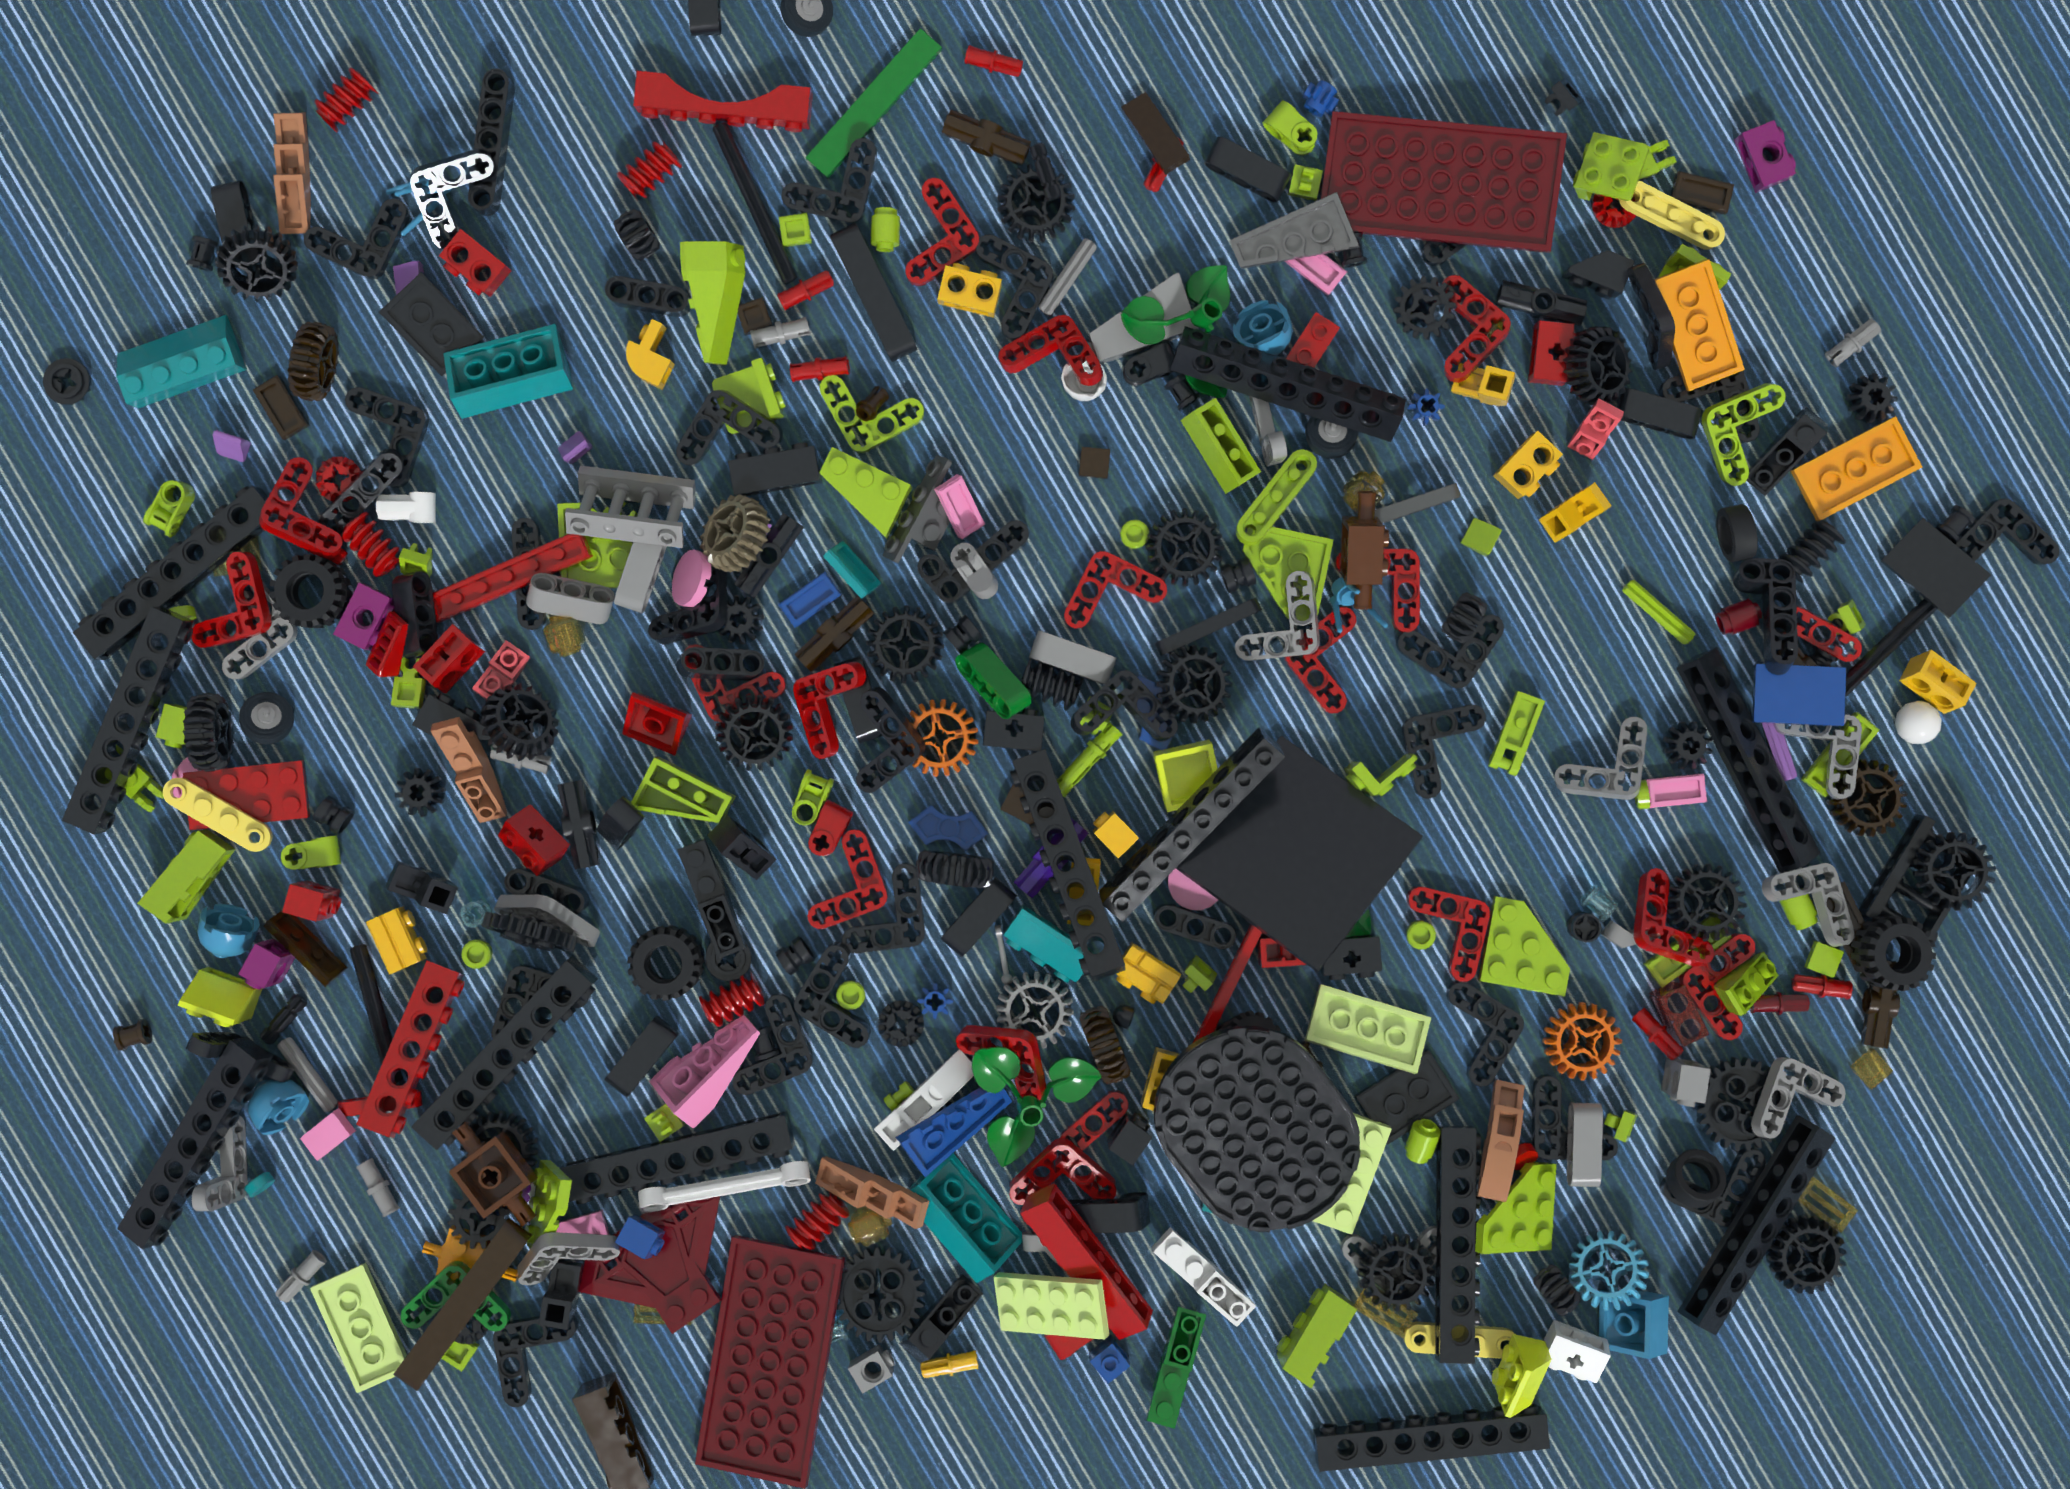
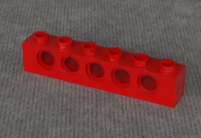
M426 960L356 1125L389 1138H394L396 1133L400 1134L407 1120L406 1117H403L408 1106H413L418 1095V1090L415 1089L420 1078L424 1079L429 1070L430 1063L427 1062L431 1051L435 1052L440 1044L442 1036L439 1035L441 1027L443 1024L447 1025L452 1016L453 1008L450 1007L454 997L458 998L465 984V981H462L463 974ZM436 988H441L443 998L440 1002L433 1004L430 1001V993ZM429 1015L432 1020L429 1029L421 1031L418 1021L422 1016ZM412 1042H417L420 1046V1052L416 1057L410 1058L406 1052L407 1047ZM404 1069L408 1073V1080L404 1085L399 1086L395 1082V1075L399 1070ZM392 1096L396 1100V1108L393 1112L387 1113L383 1108V1103L386 1098Z

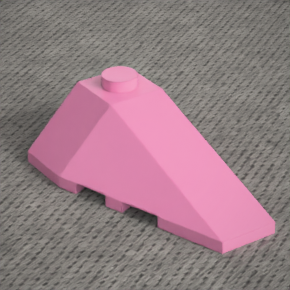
M743 1015L715 1032L714 1038L702 1045L699 1042L692 1046V1052L682 1058L676 1056L671 1059L649 1082L670 1110L694 1129L715 1108L760 1035V1032Z

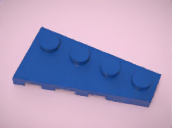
M980 1087L895 1138L918 1171L926 1177L1007 1107L1012 1100L1004 1088L998 1093H990Z

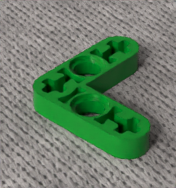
M461 1261L449 1263L405 1305L400 1315L402 1323L411 1329L423 1326L445 1305L470 1271V1268ZM457 1271L461 1273L459 1279L452 1280L450 1278L452 1273ZM429 1289H439L442 1292L443 1299L438 1302L431 1300L428 1295ZM491 1290L473 1316L485 1328L496 1332L504 1329L511 1318V1311ZM490 1301L491 1305L483 1312L481 1309ZM423 1303L425 1308L419 1316L413 1319L410 1314ZM498 1312L502 1314L500 1320L493 1321L491 1319L493 1314Z

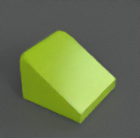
M1473 518L1460 544L1486 557L1491 553L1502 529Z

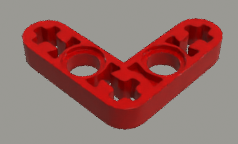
M930 178L924 182L922 196L947 236L907 263L905 268L906 277L915 286H923L944 273L945 265L952 267L953 263H959L974 253L979 243L978 232L947 185L939 178ZM934 186L936 189L941 187L940 196L945 202L949 198L950 202L944 203L936 210L935 207L939 206V202L935 196H927L930 193L929 187ZM947 209H955L959 214L958 220L953 224L946 223L942 218L944 211ZM963 222L967 225L962 227L967 237L971 235L974 237L971 240L972 246L970 247L966 244L962 246L959 244L962 239L958 231L954 234L951 233V231L958 229ZM939 249H947L951 254L950 260L945 264L938 263L934 258L935 252ZM929 256L932 265L937 270L932 272L931 267H928L923 271L924 277L922 279L918 276L912 277L911 275L914 273L913 267L916 265L919 268L926 266L927 261L925 258Z
M1451 275L1445 278L1442 284L1445 282L1453 288L1456 285L1460 286L1459 293L1465 300L1460 305L1461 297L1455 293L1456 296L1450 302L1458 304V308L1454 310L1475 327L1474 331L1445 361V376L1448 380L1459 383L1466 380L1508 336L1511 322L1510 318L1464 278L1458 275ZM1471 302H1480L1484 307L1483 312L1478 315L1469 313L1467 306ZM1500 321L1503 322V331L1499 329L1495 330L1491 334V339H1489L1487 337V334L1492 329L1491 322H1494L1495 324L1499 323ZM1476 340L1483 342L1486 346L1485 351L1480 354L1472 353L1469 349L1471 342ZM1464 352L1468 359L1463 364V372L1456 371L1453 373L1452 364L1459 365L1464 360V355L1461 354Z
M1058 315L1001 348L998 355L1002 368L1006 372L1017 373L1059 349L1081 384L1092 386L1097 384L1103 377V370L1098 358L1073 319L1067 315ZM1064 327L1067 331L1062 333L1058 329ZM1049 333H1050L1051 336L1053 337V340H1051V341H1050V339H1049V337H1048V334H1049ZM1036 339H1043L1045 341L1044 345L1039 349H1032L1030 347L1031 343ZM1080 345L1083 347L1082 352L1078 355H1070L1068 353L1072 346ZM1024 347L1028 353L1027 355L1022 351ZM1013 355L1017 359L1012 362L1008 357ZM1085 361L1089 368L1093 370V373L1088 374L1085 372L1082 365Z
M301 457L293 458L286 464L262 507L259 523L265 531L326 559L334 558L340 553L343 543L340 534L294 511L310 482L313 468L306 459ZM301 468L303 469V474L299 475L295 484L291 481L294 471ZM282 489H288L293 492L294 498L290 501L282 500L278 496V492ZM273 513L277 514L278 520L276 519L274 522L268 521L269 516H272ZM287 519H289L291 521L289 522L287 530L283 529L284 524H286ZM296 525H303L309 530V534L305 537H299L294 534L292 528ZM314 532L318 533L315 543L311 542ZM328 539L332 540L333 544L329 548H325L324 542Z
M1384 549V559L1388 560L1387 576H1392V624L1399 632H1412L1417 628L1420 621L1419 556L1411 549ZM1341 552L1338 553L1334 562L1335 568L1339 573ZM1389 554H1394L1392 560H1400L1406 554L1409 560H1413V565L1408 566L1407 570H1404L1403 565H1393L1394 571H1389L1391 564ZM1402 583H1409L1413 587L1414 592L1411 598L1403 599L1399 596L1398 587ZM1413 602L1414 608H1407L1408 617H1413V622L1409 623L1407 628H1404V624L1398 621V618L1404 615V607L1398 609V603L1409 604Z
M1097 552L1092 556L1065 610L1064 620L1069 627L1074 629H1081L1086 626L1108 582L1149 603L1162 601L1167 594V585L1161 578L1109 552ZM1104 556L1108 558L1107 564L1111 567L1109 570L1104 569L1100 578H1105L1102 584L1096 578L1088 577L1087 574L1089 571L1095 574L1098 565L1094 562L1096 559L1101 560ZM1125 569H1131L1136 573L1137 579L1133 585L1127 586L1121 582L1120 574ZM1142 575L1148 577L1144 583L1150 586L1155 582L1160 584L1161 596L1155 595L1151 598L1148 596L1150 591L1141 587V593L1135 591V588L1141 582ZM1086 582H1093L1097 585L1098 594L1094 598L1089 599L1083 596L1081 588ZM1078 597L1083 602L1092 604V607L1088 609L1085 606L1082 611V616L1085 617V620L1074 624L1071 622L1072 617L1069 615V612L1077 610L1080 603H1076L1074 600Z
M234 552L227 558V571L238 612L195 624L192 628L193 634L191 639L197 647L220 646L263 634L271 627V614L258 563L252 553ZM244 560L246 565L239 569L238 564ZM242 577H250V580H241ZM247 585H251L254 589V597L250 601L244 596V588ZM257 605V608L248 609V606ZM256 617H259L260 622H258L256 625H253L252 620L256 619ZM229 620L236 624V633L233 636L229 635L226 631V624ZM216 630L217 635L208 636L206 639L203 638V634L206 631Z
M1347 607L1339 608L1341 615H1349L1350 618L1347 620L1349 625L1347 627L1342 625L1343 630L1336 637H1334L1332 630L1324 624L1326 621H1329L1330 626L1335 623L1333 611L1318 622L1319 629L1327 633L1328 641L1325 645L1319 646L1314 653L1302 655V659L1306 664L1312 660L1314 665L1306 668L1301 674L1298 669L1302 668L1303 665L1298 660L1292 662L1291 657H1284L1286 664L1319 706L1330 714L1341 712L1346 706L1347 698L1316 657L1354 628L1356 615L1354 611ZM1305 632L1303 639L1299 640V645H1303L1305 650H1308V645L1313 644V640L1308 638ZM1312 670H1318L1323 675V682L1317 687L1311 686L1307 681V676ZM1328 682L1332 685L1331 688L1327 689L1332 696L1338 694L1340 697L1337 701L1339 704L1338 708L1326 705L1329 699L1325 693H1322L1320 697L1316 693L1324 689Z
M693 644L688 646L686 649L692 647H705H703L702 645ZM691 656L685 657V664L687 665V667H689L690 669H697V663H690L689 658H691ZM768 672L727 691L721 679H716L715 689L706 692L701 687L702 679L691 678L709 717L716 722H722L719 719V714L715 715L713 711L717 708L714 699L708 703L706 697L714 696L722 691L723 696L718 697L719 702L722 705L729 703L737 707L735 698L739 697L742 690H752L755 694L754 701H757V695L760 692L754 684L759 682V687L762 688L769 684L768 678L779 679L781 684L777 686L778 691L776 693L771 689L762 692L766 696L763 702L766 703L769 697L775 699L785 692L787 685L785 678L781 674Z
M858 662L841 664L800 678L794 683V697L810 750L816 758L825 759L834 756L838 752L839 742L826 698L858 688L864 684L866 671ZM853 672L854 677L844 681L842 675ZM827 675L833 680L834 686L832 690H829L825 684ZM815 685L816 690L806 692L805 688ZM814 710L820 715L819 725L813 722L812 712ZM822 729L823 733L818 734L817 731ZM826 742L827 747L823 749L822 743Z
M852 829L846 832L842 838V847L857 889L813 905L808 911L807 917L810 925L816 929H825L877 910L887 902V888L869 839L862 830ZM851 834H855L856 838L862 837L863 842L859 844L861 853L867 850L869 856H861L855 861L852 860L851 855H857L854 846L849 847L847 845V842L851 840ZM861 861H868L872 864L873 873L869 877H862L858 874L857 865ZM871 888H875L876 892L881 891L883 893V896L879 898L880 903L875 904L874 900H870L864 903L867 908L861 909V901L856 893L861 892L862 898L871 894ZM851 898L855 901L856 910L852 914H845L841 911L840 902L842 899ZM829 903H835V911L840 917L839 919L835 920L834 914L825 918L826 923L824 924L820 920H814L813 916L817 914V908H821V911L825 912L832 909Z
M1658 868L1645 872L1639 880L1633 932L1635 943L1643 950L1693 967H1700L1711 962L1714 957V949L1709 941H1702L1700 937L1694 939L1691 936L1692 934L1665 926L1670 886L1668 875ZM1647 902H1651L1656 907V916L1648 912ZM1670 937L1677 940L1679 944L1678 951H1674L1670 947Z
M1416 886L1411 888L1406 896V901L1412 910L1459 922L1450 957L1449 972L1454 979L1460 982L1470 981L1477 972L1490 918L1488 905L1478 899L1428 887ZM1420 891H1424V897L1434 900V894H1438L1434 902L1435 911H1430L1433 905L1421 903L1420 907H1417V902L1413 900V896H1417L1420 894ZM1445 898H1452L1456 903L1455 910L1450 914H1444L1440 908V904ZM1476 905H1479V910L1483 911L1482 917L1477 916L1475 921L1476 926H1481L1480 931L1471 927H1465L1466 922L1472 924L1473 916L1469 914V910L1475 909ZM1468 932L1474 933L1477 937L1476 945L1470 949H1466L1462 945V937ZM1459 950L1467 954H1474L1473 959L1466 958L1465 964L1470 967L1469 972H1464L1462 976H1459L1460 972L1455 969L1456 965L1462 964L1464 956L1458 955Z
M1743 933L1732 934V938L1714 950V956L1721 955L1725 961L1724 967L1720 971L1712 970L1709 962L1700 967L1692 966L1679 977L1682 988L1710 1027L1719 1037L1726 1040L1738 1038L1742 1033L1743 1024L1736 1014L1726 1009L1713 986L1715 985L1714 983L1754 954V940ZM1737 940L1742 942L1746 941V944L1744 945V953L1740 951H1735L1733 954H1731V956L1735 959L1734 961H1732L1730 956L1723 951L1726 948L1727 951L1732 952L1734 949L1737 948ZM1690 974L1700 975V978L1697 980L1699 985L1704 989L1709 986V989L1700 992L1696 986L1688 985L1691 981ZM1710 995H1714L1718 999V1006L1713 1011H1707L1704 1007V1000ZM1722 1015L1726 1021L1734 1022L1731 1025L1733 1031L1731 1033L1727 1031L1722 1032L1725 1025L1716 1016Z
M966 1025L956 1037V1045L962 1052L974 1055L978 1049L996 1047L990 1038L999 1039L1003 1047L1009 1048L1016 1053L1020 1060V1066L1021 1064H1027L1034 1071V1073H1028L1021 1066L1018 1076L1014 1078L1020 1095L1022 1097L1030 1095L1041 1100L1046 1082L1038 1041L1033 1033L1023 1029L977 1025Z
M1059 1138L1051 1142L1012 1179L1009 1186L1010 1199L1017 1205H1023L1027 1195L1049 1186L1062 1173L1093 1199L1115 1198L1117 1193L1115 1179L1074 1143L1065 1138ZM1065 1149L1067 1150V1156L1061 1154L1057 1157V1150L1061 1152ZM1086 1165L1091 1169V1172L1086 1176H1079L1075 1173V1169L1078 1166ZM1044 1166L1050 1170V1173L1046 1177H1038L1035 1175L1034 1170L1037 1167ZM1098 1184L1102 1187L1108 1185L1109 1191L1103 1189L1099 1192ZM1027 1186V1193L1023 1191L1019 1194L1017 1193L1018 1187L1024 1189Z

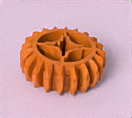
M941 699L940 708H936L935 701L930 700L929 705L931 709L926 710L925 706L921 703L918 706L922 714L918 715L914 711L909 713L915 719L914 723H910L917 731L921 722L931 716L932 730L929 735L922 737L924 742L926 739L936 735V723L938 728L943 730L942 734L946 732L947 735L955 734V736L948 737V739L943 741V753L941 746H936L937 742L935 744L933 741L925 742V745H931L936 748L940 762L931 761L922 755L913 762L912 766L916 768L922 762L925 764L922 769L923 774L928 772L929 767H933L934 777L939 775V768H943L944 775L949 776V766L953 765L954 770L959 772L961 769L957 764L958 761L961 760L965 765L970 763L964 757L965 753L975 755L976 751L968 747L969 743L978 744L977 739H970V734L977 733L978 729H968L967 725L972 723L974 719L970 717L964 721L962 716L967 712L965 708L961 709L958 714L954 712L957 708L956 702L951 704L950 709H946L945 699ZM939 714H947L953 717L962 729L946 730L942 726ZM964 737L960 752L953 759L949 760L947 754L948 743L954 739ZM912 743L907 746L911 747L912 750L915 748Z
M1579 1002L1577 1010L1572 1003H1569L1567 1005L1568 1013L1559 1008L1557 1012L1560 1018L1556 1019L1552 1016L1549 1018L1550 1022L1555 1024L1553 1028H1544L1545 1032L1551 1034V1037L1542 1039L1544 1044L1551 1045L1544 1050V1053L1547 1056L1554 1055L1549 1060V1063L1552 1066L1558 1065L1557 1071L1561 1074L1567 1071V1077L1574 1079L1578 1073L1579 1079L1585 1080L1587 1072L1591 1078L1595 1079L1597 1078V1069L1603 1074L1607 1073V1068L1604 1065L1608 1063L1614 1066L1615 1061L1610 1058L1611 1055L1619 1056L1621 1053L1614 1048V1045L1622 1044V1039L1614 1037V1035L1621 1031L1620 1028L1611 1027L1616 1021L1615 1018L1612 1016L1606 1018L1607 1010L1603 1008L1597 1012V1005L1593 1003L1587 1008L1586 1003ZM1589 1018L1595 1020L1598 1024L1594 1027L1589 1026L1586 1029H1580L1574 1021ZM1567 1029L1569 1039L1563 1045L1564 1049H1562L1561 1038L1564 1030ZM1577 1033L1587 1038L1585 1040L1587 1041L1585 1044L1587 1049L1577 1044L1579 1042ZM1601 1033H1603V1045L1598 1053L1595 1044L1602 1037ZM1579 1053H1584L1591 1061L1572 1063L1566 1058L1571 1055L1575 1056Z

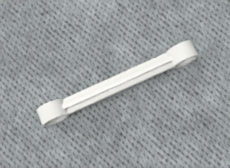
M794 1161L785 1163L776 1169L671 1188H645L638 1192L639 1210L642 1212H656L674 1204L779 1185L787 1187L804 1185L811 1181L809 1163L806 1161Z

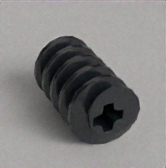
M1814 521L1811 525L1812 529L1804 531V538H1797L1795 541L1796 546H1789L1787 549L1788 554H1781L1779 559L1787 560L1794 566L1796 580L1801 583L1804 582L1801 577L1802 574L1808 577L1813 576L1809 568L1810 566L1816 569L1821 568L1817 560L1818 558L1825 561L1829 560V556L1826 553L1827 549L1833 553L1838 551L1834 544L1835 541L1842 545L1846 543L1841 533L1825 521Z
M1030 658L1021 683L1027 690L1031 689V697L1033 699L1041 692L1042 702L1046 703L1050 697H1053L1054 707H1057L1061 701H1064V710L1068 711L1075 704L1084 678L1077 684H1075V675L1073 674L1064 680L1063 670H1060L1056 676H1053L1052 666H1049L1045 672H1042V662H1038L1032 668Z

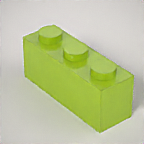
M1216 398L1180 420L1225 494L1261 473V470Z

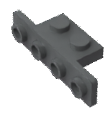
M936 455L926 467V475L921 484L913 491L912 501L907 510L901 514L896 531L885 544L883 557L899 563L911 539L935 551L950 521L934 489L941 485L952 464L951 460Z

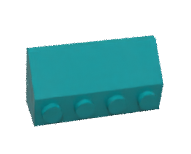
M223 315L117 353L116 378L125 403L136 408H142L247 370L229 318L227 315Z
M556 324L443 353L450 400L461 419L573 390L569 364Z
M954 1153L926 1177L922 1175L908 1188L929 1200L924 1223L976 1283L994 1274L1022 1243V1232Z

